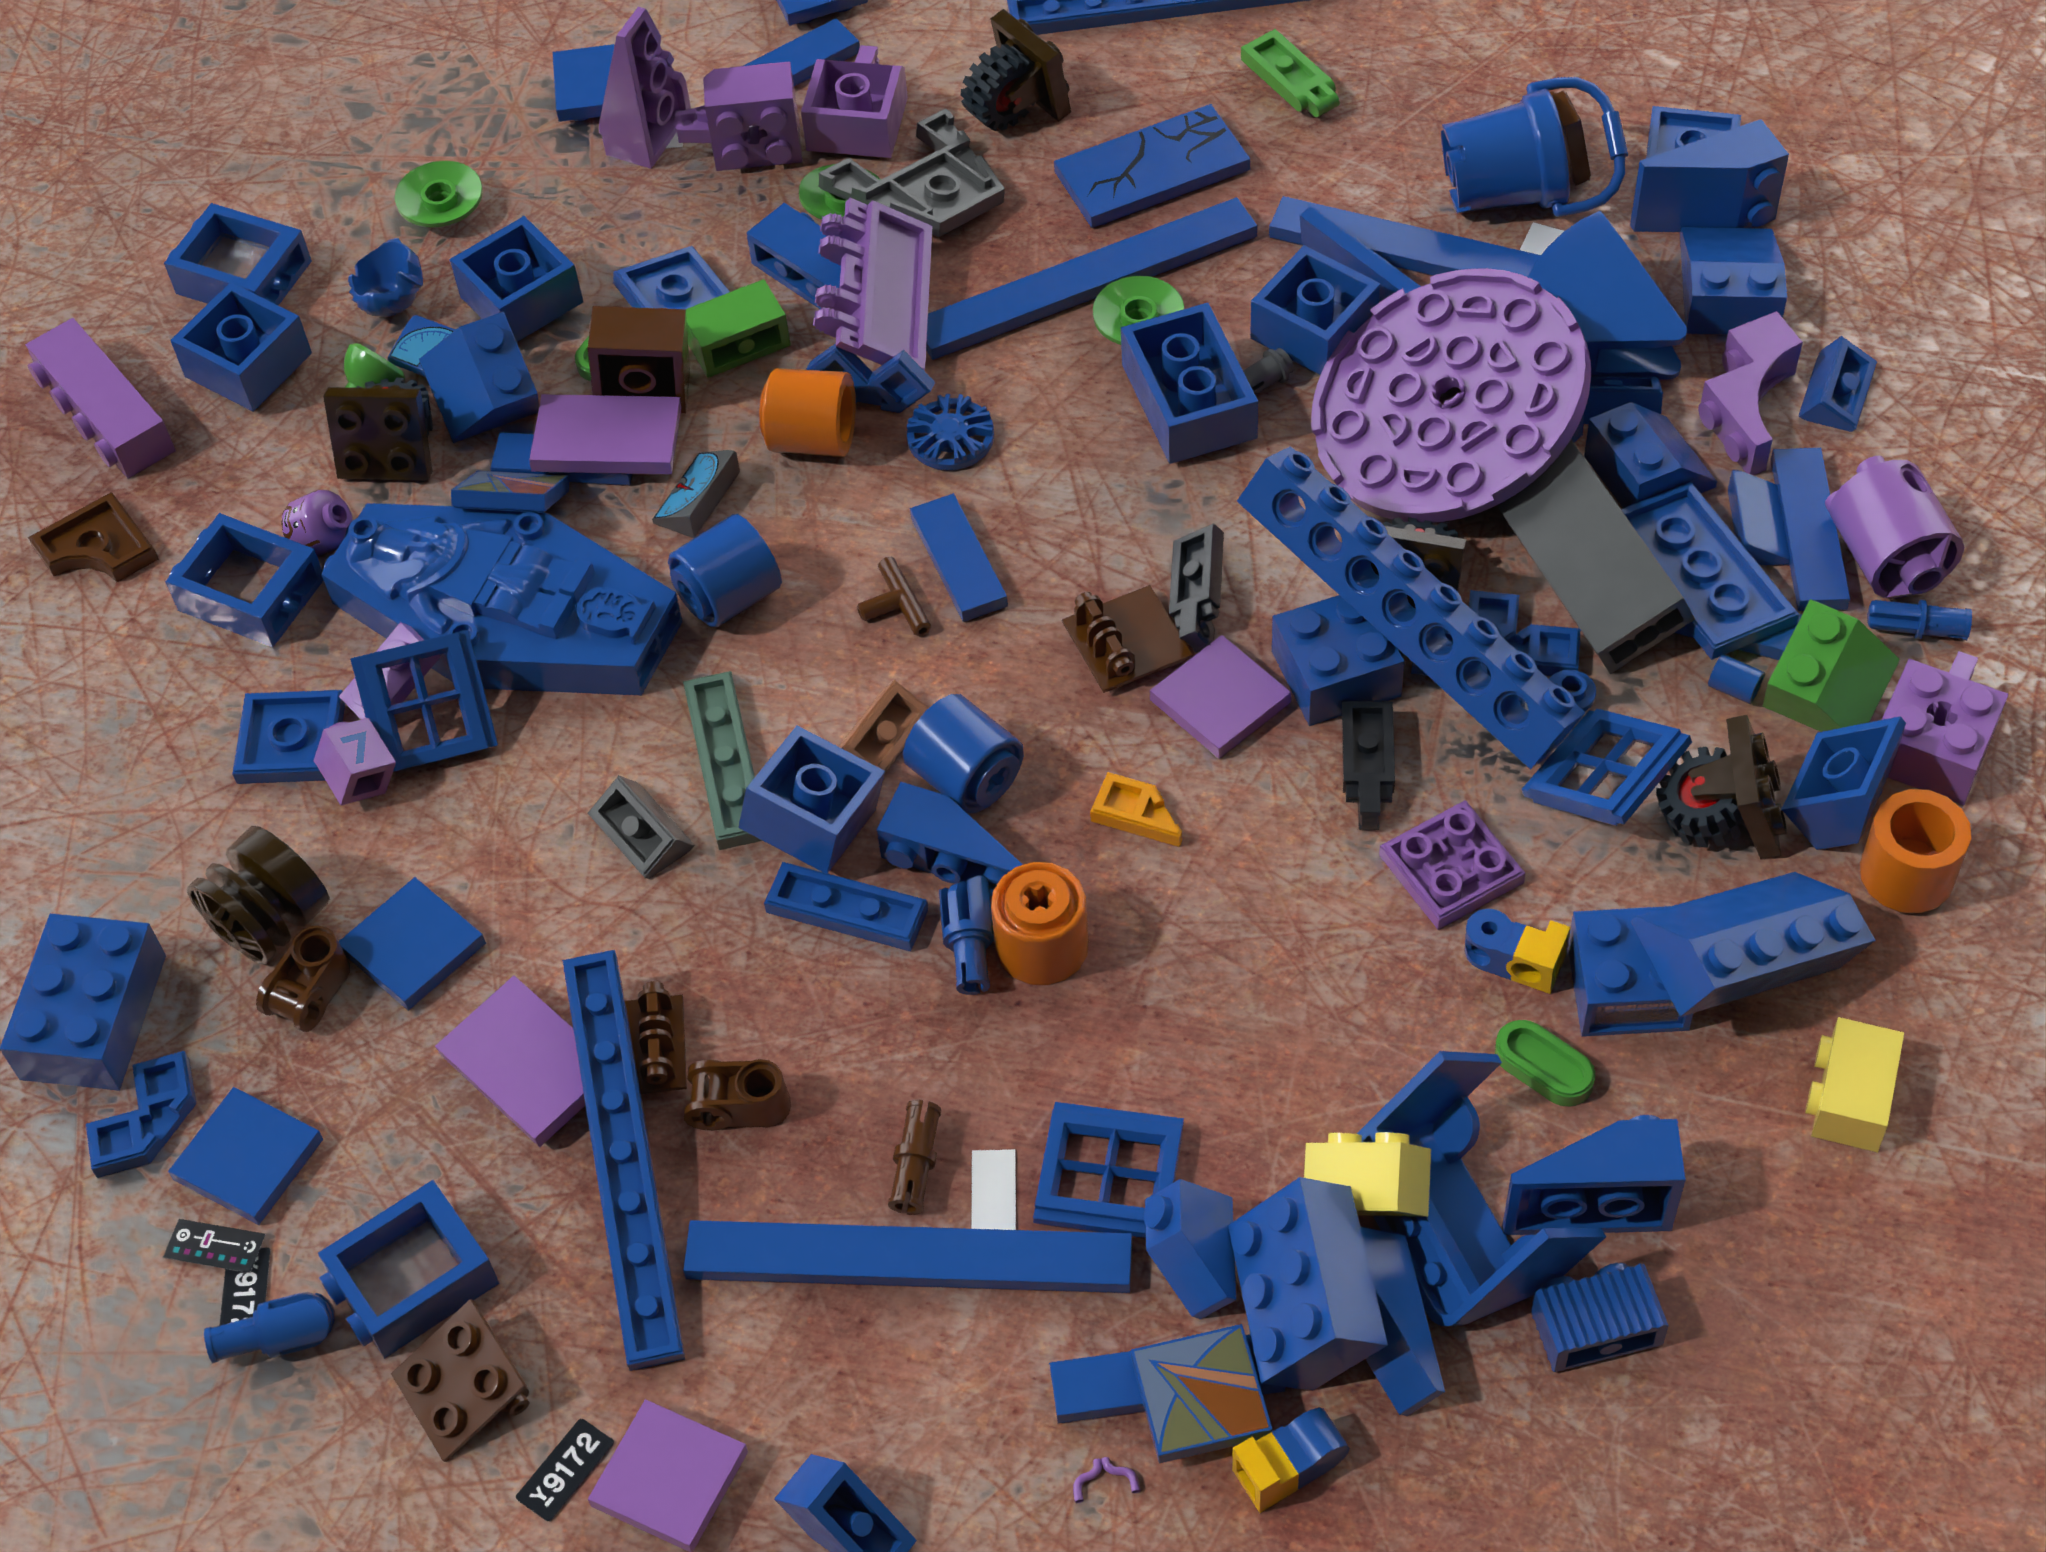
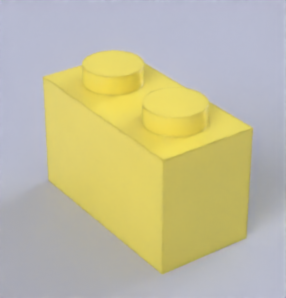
M1838 1017L1832 1037L1821 1035L1814 1067L1824 1069L1822 1083L1812 1081L1805 1110L1806 1114L1815 1116L1812 1137L1878 1153L1888 1127L1904 1032Z
M1329 1133L1328 1143H1306L1304 1178L1351 1186L1358 1216L1428 1217L1431 1149L1409 1144V1135L1402 1133H1375V1142H1362V1135Z

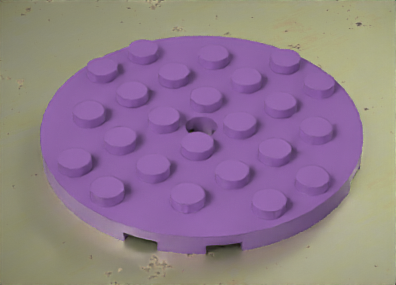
M1488 268L1456 270L1430 277L1431 283L1408 293H1405L1402 288L1370 309L1373 316L1362 324L1355 333L1351 331L1346 333L1326 362L1318 380L1313 398L1311 427L1312 432L1316 436L1318 456L1325 470L1335 484L1342 487L1350 495L1354 503L1378 516L1391 520L1400 517L1404 522H1408V517L1416 518L1417 522L1427 520L1432 521V523L1460 519L1485 511L1516 495L1534 482L1559 457L1575 433L1586 408L1591 383V360L1584 335L1570 309L1559 297L1556 298L1544 290L1539 282L1521 274ZM1452 387L1460 388L1461 393H1457L1452 399L1445 401L1444 405L1441 404L1439 401L1441 394L1447 392Z

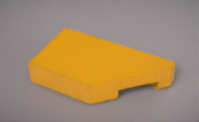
M1107 772L1090 811L1091 822L1180 847L1182 831L1179 825L1174 823L1166 809L1164 799L1157 787L1149 783Z

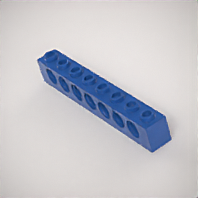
M1290 446L1264 460L1237 502L1530 770L1551 755L1586 713L1575 703L1573 696L1566 689L1555 685L1542 674L1531 657L1521 651H1517L1501 637L1497 627L1492 622L1479 617L1470 609L1453 587L1442 583L1429 572L1419 556L1409 550H1405L1388 535L1387 529L1380 521L1367 516L1351 501L1350 495L1342 487L1332 484L1317 471L1314 463L1308 456L1295 451ZM1298 496L1304 501L1306 510L1301 506ZM1334 528L1341 535L1342 542H1340L1336 537ZM1370 561L1377 567L1379 576L1373 571ZM1407 595L1413 599L1416 609L1408 602ZM1444 628L1451 634L1453 643L1446 637ZM1481 662L1488 667L1491 677L1483 671ZM1518 696L1527 703L1529 711L1522 707Z

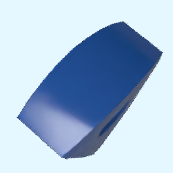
M1601 211L1581 219L1565 230L1545 249L1527 277L1539 282L1544 290L1556 298L1559 297L1570 309L1588 346L1591 360V375L1657 377L1659 380L1676 378L1681 371V361L1672 346L1679 345L1685 340L1687 327L1654 280Z

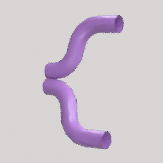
M1109 1457L1094 1459L1092 1470L1078 1476L1073 1484L1075 1503H1081L1084 1501L1082 1485L1087 1481L1095 1479L1103 1465V1468L1112 1475L1126 1476L1130 1481L1132 1493L1140 1492L1136 1473L1127 1467L1113 1466L1110 1463Z

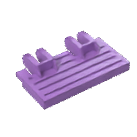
M849 198L845 202L844 217L836 213L822 216L820 232H823L822 234H825L826 237L820 239L819 254H821V257L841 266L840 288L831 286V284H825V286L817 288L815 303L821 309L815 311L813 326L816 327L815 329L835 337L836 347L880 365H883L902 350H905L925 370L932 226L872 200L867 205Z

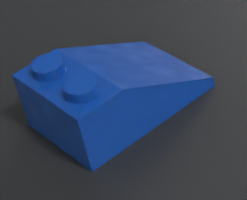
M1762 119L1640 160L1630 227L1634 232H1680L1681 227L1753 228L1763 226L1776 219L1789 153Z
M1680 228L1684 318L1687 334L1728 335V330L1776 311L1783 318L1787 301L1785 263L1772 229Z
M1640 1115L1630 1120H1619L1512 1173L1502 1224L1504 1234L1536 1235L1543 1228H1601L1604 1233L1672 1231L1686 1181L1677 1119H1660L1654 1115Z

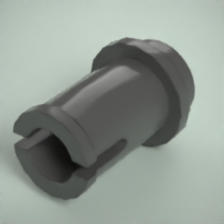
M1278 348L1275 351L1268 349L1263 352L1261 360L1249 366L1243 372L1256 395L1277 381L1284 383L1289 380V374L1294 371V366L1289 355L1283 349Z

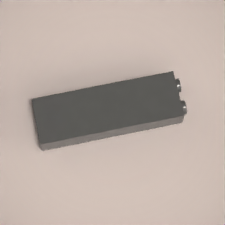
M1572 440L1569 441L1550 467L1534 482L1516 495L1496 505L1610 674L1695 620L1681 593Z

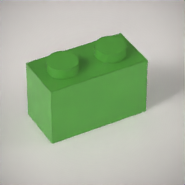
M765 279L686 309L688 345L707 378L791 346L786 314Z

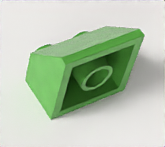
M1810 599L1767 684L1762 707L1820 732L1868 723L1871 721L1900 659L1859 619Z

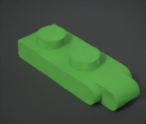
M1276 29L1241 47V61L1296 111L1300 112L1306 109L1317 118L1339 106L1340 101L1335 93L1336 87L1333 80Z

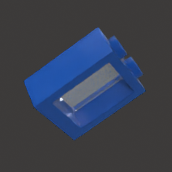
M211 203L200 218L194 221L191 229L178 246L170 252L164 265L175 293L208 304L232 282L279 306L312 260L301 230Z
M431 1180L318 1252L327 1270L325 1274L319 1277L325 1290L336 1306L346 1300L354 1312L346 1320L363 1347L373 1341L384 1359L457 1312L468 1300H475L500 1284L489 1258L434 1180Z

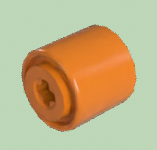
M775 368L769 374L766 384H764L759 408L760 429L767 449L774 453L839 457H845L848 454L852 444L856 415V396L851 374L836 371Z
M1908 789L1894 793L1882 802L1873 819L1860 861L1861 881L1868 893L1883 906L1902 913H1923L1936 909L1951 895L1972 839L1970 822L1962 808L1947 796L1931 790Z
M1031 862L1017 866L1001 877L993 890L991 903L995 949L1001 966L1013 978L1031 985H1050L1066 980L1080 969L1088 954L1087 902L1081 882L1068 869L1047 862Z

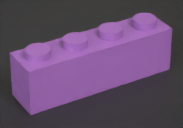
M74 318L67 320L25 344L33 360L27 366L37 384L42 389L47 386L52 389L49 391L50 395L64 415L71 411L74 415L71 418L77 430L86 441L94 438L96 441L94 446L108 467L116 464L129 479L176 451L163 420Z

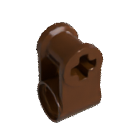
M310 926L301 930L294 937L286 953L275 969L264 979L259 988L256 1007L260 1013L267 1016L278 1014L293 1021L294 1027L303 1032H309L316 1027L323 1017L326 1007L350 973V963L333 931L324 926ZM327 955L324 959L314 962L317 958Z
M758 1059L753 1061L726 1062L702 1060L692 1063L688 1067L687 1080L692 1084L690 1104L684 1108V1121L693 1128L710 1131L736 1127L768 1128L783 1122L789 1115L791 1100L782 1072L770 1060ZM763 1090H772L766 1096L754 1097Z

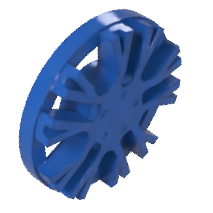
M945 394V397L937 395V401L925 406L922 403L919 404L918 409L915 408L913 411V417L908 419V446L913 456L929 467L940 470H958L969 467L986 456L993 445L994 426L990 413L985 406L981 407L972 402L970 396L964 398L962 394H959L958 398H950V394ZM956 409V413H949V410ZM941 410L943 411V413L939 415L934 414L935 412ZM965 411L972 413L971 415L963 416ZM915 433L928 434L926 436L915 439ZM974 435L986 436L983 443L970 438V436ZM966 447L971 454L966 455L963 448ZM941 451L954 452V459H940L939 456Z

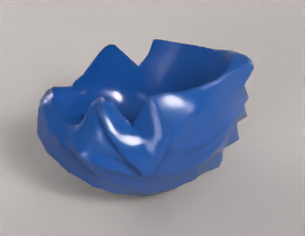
M393 238L384 242L356 263L355 275L351 274L348 277L349 286L351 287L349 293L353 296L352 301L357 303L358 308L372 316L389 317L404 311L412 305L417 292L423 286V274L419 257L409 247L402 244L399 238Z

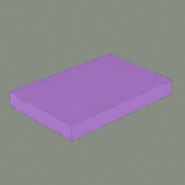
M542 394L529 459L531 472L672 474L681 414L680 397Z
M512 976L435 1045L439 1054L538 1147H541L585 1106L573 1028L515 976Z

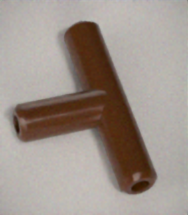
M893 557L883 558L878 564V569L890 591L858 603L857 610L860 618L863 621H868L900 608L914 635L923 636L927 634L931 629V624L898 563Z

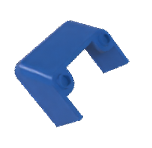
M1439 1051L1357 1133L1362 1135V1142H1375V1133L1380 1132L1408 1134L1409 1144L1431 1149L1428 1217H1373L1381 1231L1406 1236L1424 1309L1429 1318L1441 1326H1463L1534 1296L1535 1292L1543 1284L1551 1279L1564 1276L1606 1238L1601 1228H1543L1536 1235L1520 1237L1512 1245L1508 1241L1461 1159L1475 1145L1480 1131L1478 1114L1468 1096L1502 1063L1497 1054Z

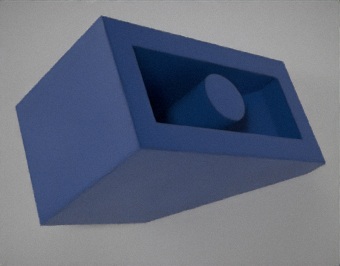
M1179 1179L1145 1199L1146 1251L1190 1315L1202 1319L1236 1300L1235 1257L1228 1225L1233 1222V1198Z
M810 1454L774 1499L810 1538L829 1552H908L917 1541L845 1462Z

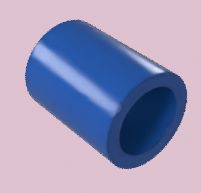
M1722 654L1712 670L1708 686L1751 704L1760 690L1765 672Z

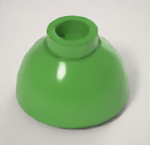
M349 344L344 358V372L348 381L345 388H355L357 386L365 388L366 382L373 381L374 384L381 383L380 380L388 379L389 382H394L396 378H404L405 380L404 372L385 358L361 344Z

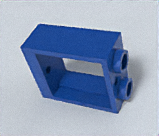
M219 513L208 528L199 534L196 543L182 561L172 568L165 583L178 611L273 648L324 580L321 575L323 570L314 548ZM233 550L279 567L252 604L206 586Z

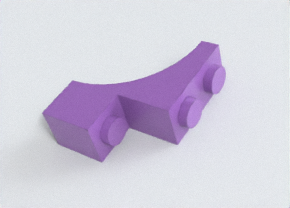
M1777 311L1728 330L1725 350L1722 355L1723 366L1727 373L1705 381L1701 403L1698 407L1699 416L1704 426L1709 430L1712 429L1724 444L1729 458L1734 462H1738L1743 470L1751 475H1756L1766 470L1773 441L1762 422L1758 404L1771 388L1796 373L1803 343Z

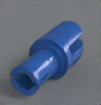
M978 875L968 879L967 882L962 881L950 886V888L945 887L939 890L943 944L954 952L956 990L966 995L980 994L978 983H980L983 992L990 988L986 961V949L994 942L990 882H988L986 876Z
M310 1292L298 1293L259 1303L257 1310L253 1312V1317L204 1329V1340L209 1359L212 1363H216L222 1359L261 1350L263 1354H268L269 1358H275L315 1347L331 1332L335 1322V1309L330 1300L325 1296Z

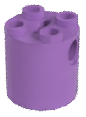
M1873 456L1864 460L1857 467V474L1843 484L1839 490L1830 494L1825 501V506L1834 524L1875 594L1883 598H1903L1934 589L1960 562L1965 549L1962 538L1917 465L1908 460L1885 461L1882 456Z

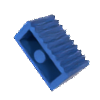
M1621 1262L1609 1264L1599 1269L1591 1278L1584 1277L1579 1281L1573 1280L1570 1276L1551 1279L1535 1292L1531 1311L1553 1372L1661 1346L1664 1344L1669 1327L1645 1264L1641 1263L1634 1267L1627 1266V1264Z

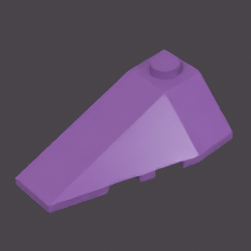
M637 7L616 36L599 121V132L602 135L607 156L651 169L677 133L675 125L676 112L691 109L683 74L674 71L671 66L674 61L672 54L662 50L660 46L661 35L645 8Z

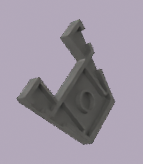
M946 108L917 122L916 137L936 152L882 180L877 179L850 158L819 172L818 187L846 200L853 198L867 205L872 200L931 225L932 235L937 237L1004 203L1005 194L1004 186L981 155L976 156L969 147V137L964 130H957L954 126V116Z

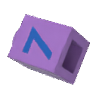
M369 718L349 723L339 722L324 729L314 758L315 764L340 805L385 794L396 761Z

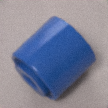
M732 514L671 552L668 558L671 581L680 599L695 617L701 619L710 627L721 626L779 589L782 584L780 570L766 542L758 531L739 514Z
M950 694L928 708L914 724L906 739L903 750L904 763L941 794L949 796L966 813H978L991 806L1004 795L1016 778L1024 757L1023 744L962 694Z

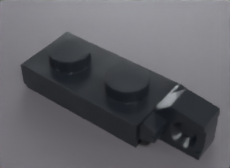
M1211 524L1173 541L1169 615L1175 619L1176 628L1179 629V638L1188 643L1195 653L1200 652L1213 642L1215 628L1211 620L1217 618L1220 613L1218 608H1220L1224 532L1216 524Z
M1342 701L1343 793H1345L1347 803H1358L1359 830H1379L1380 803H1392V793L1395 790L1393 701Z

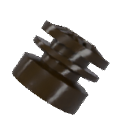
M251 826L227 849L226 856L234 871L221 864L212 863L206 869L207 879L196 878L188 886L187 894L208 926L224 942L252 961L266 965L276 954L274 945L284 947L291 939V934L283 919L296 926L305 927L328 904L330 897L316 873L293 849L271 832L259 826Z

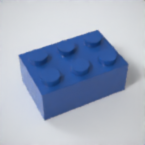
M1209 303L1121 327L1122 366L1169 464L1258 438V399Z
M49 914L0 1046V1051L19 1080L120 1091L166 958V954L149 923Z
M1299 1177L1228 1225L1261 1384L1313 1391L1388 1345L1351 1186Z

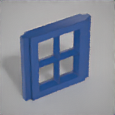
M469 630L350 658L365 717L370 719L396 761L393 772L498 745ZM446 653L455 689L428 696L419 660ZM409 662L418 699L391 705L382 669ZM458 699L467 735L440 742L431 705ZM421 708L430 744L403 751L394 715Z
M1597 708L1595 711L1589 710L1521 790L1524 797L1533 799L1534 803L1615 826L1619 823L1624 825L1692 744L1690 735L1681 733V730ZM1604 734L1621 738L1604 759L1588 755ZM1635 742L1653 746L1636 767L1618 763ZM1578 765L1594 769L1577 791L1561 787ZM1608 774L1626 778L1609 799L1591 795Z
M1055 1102L1037 1190L1033 1223L1103 1233H1132L1133 1237L1146 1238L1145 1208L1109 1203L1113 1178L1118 1176L1155 1181L1153 1194L1174 1183L1180 1154L1184 1118ZM1069 1133L1109 1138L1105 1165L1065 1160ZM1120 1140L1161 1145L1157 1170L1148 1171L1116 1166ZM1062 1169L1103 1174L1099 1200L1091 1201L1057 1196Z

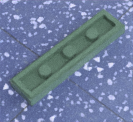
M729 671L683 681L718 849L723 850L762 841L738 828L745 791L755 778L732 672Z

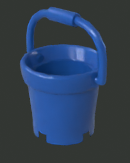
M1557 77L1528 84L1526 87L1527 94L1522 96L1520 103L1461 121L1442 124L1441 145L1446 176H1449L1452 187H1457L1456 189L1449 190L1457 214L1473 210L1538 203L1541 208H1552L1553 214L1556 217L1587 212L1604 205L1620 188L1625 176V157L1628 156L1619 111L1614 110L1608 95L1595 83L1579 77ZM1560 88H1576L1589 93L1600 104L1604 113L1601 117L1611 160H1614V173L1611 181L1599 195L1569 204L1567 203L1569 202L1570 181L1566 146L1558 110L1553 96L1549 92L1550 90Z

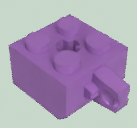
M861 45L855 62L817 59L801 110L806 151L891 158L908 98L905 67L881 65L877 58L878 47Z
M790 61L713 69L703 78L705 105L677 111L675 114V125L679 143H711L716 171L802 162L800 124Z
M1958 651L1949 672L1908 659L1882 717V720L1901 716L1906 722L1897 755L1888 778L1921 790H1931L1947 796L1953 802L1961 805L1965 804L2009 695L2008 693L1971 681L1978 661L1977 657Z

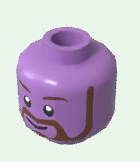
M316 490L290 502L282 513V532L285 538L314 548L317 557L338 549L345 538L346 530L353 521L348 505L338 494L329 490Z

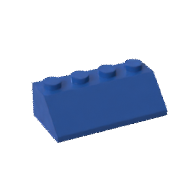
M1797 872L1638 915L1630 921L1680 1017L1839 969L1876 941L1850 893Z

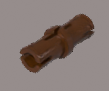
M923 1100L909 1101L906 1106L907 1114L902 1142L896 1145L893 1155V1161L897 1164L891 1197L888 1201V1207L898 1213L902 1212L906 1192L910 1193L907 1209L908 1215L920 1214L924 1209L923 1201L928 1172L936 1164L937 1153L933 1150L938 1120L941 1116V1107L930 1101L928 1102L924 1122L920 1121Z

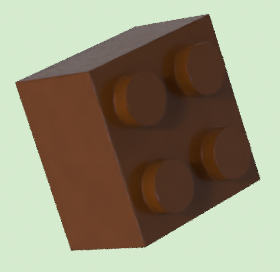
M592 306L588 340L592 395L680 397L681 413H686L690 378L686 309Z

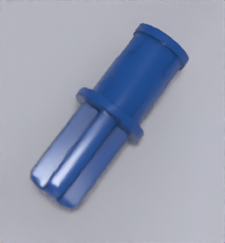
M1874 600L1871 601L1868 608L1867 623L1871 629L1915 634V639L1920 640L1923 635L1967 641L1972 625V609L1927 605L1926 600H1920L1918 604Z

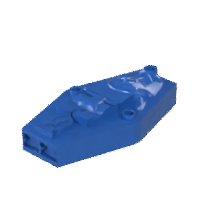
M367 503L358 518L349 524L345 538L334 555L327 558L321 574L332 604L386 639L400 622L411 626L424 640L469 630L484 689L642 696L683 622L675 591L547 513L461 509L454 506ZM446 653L440 654L441 657L433 665L432 669L453 682Z

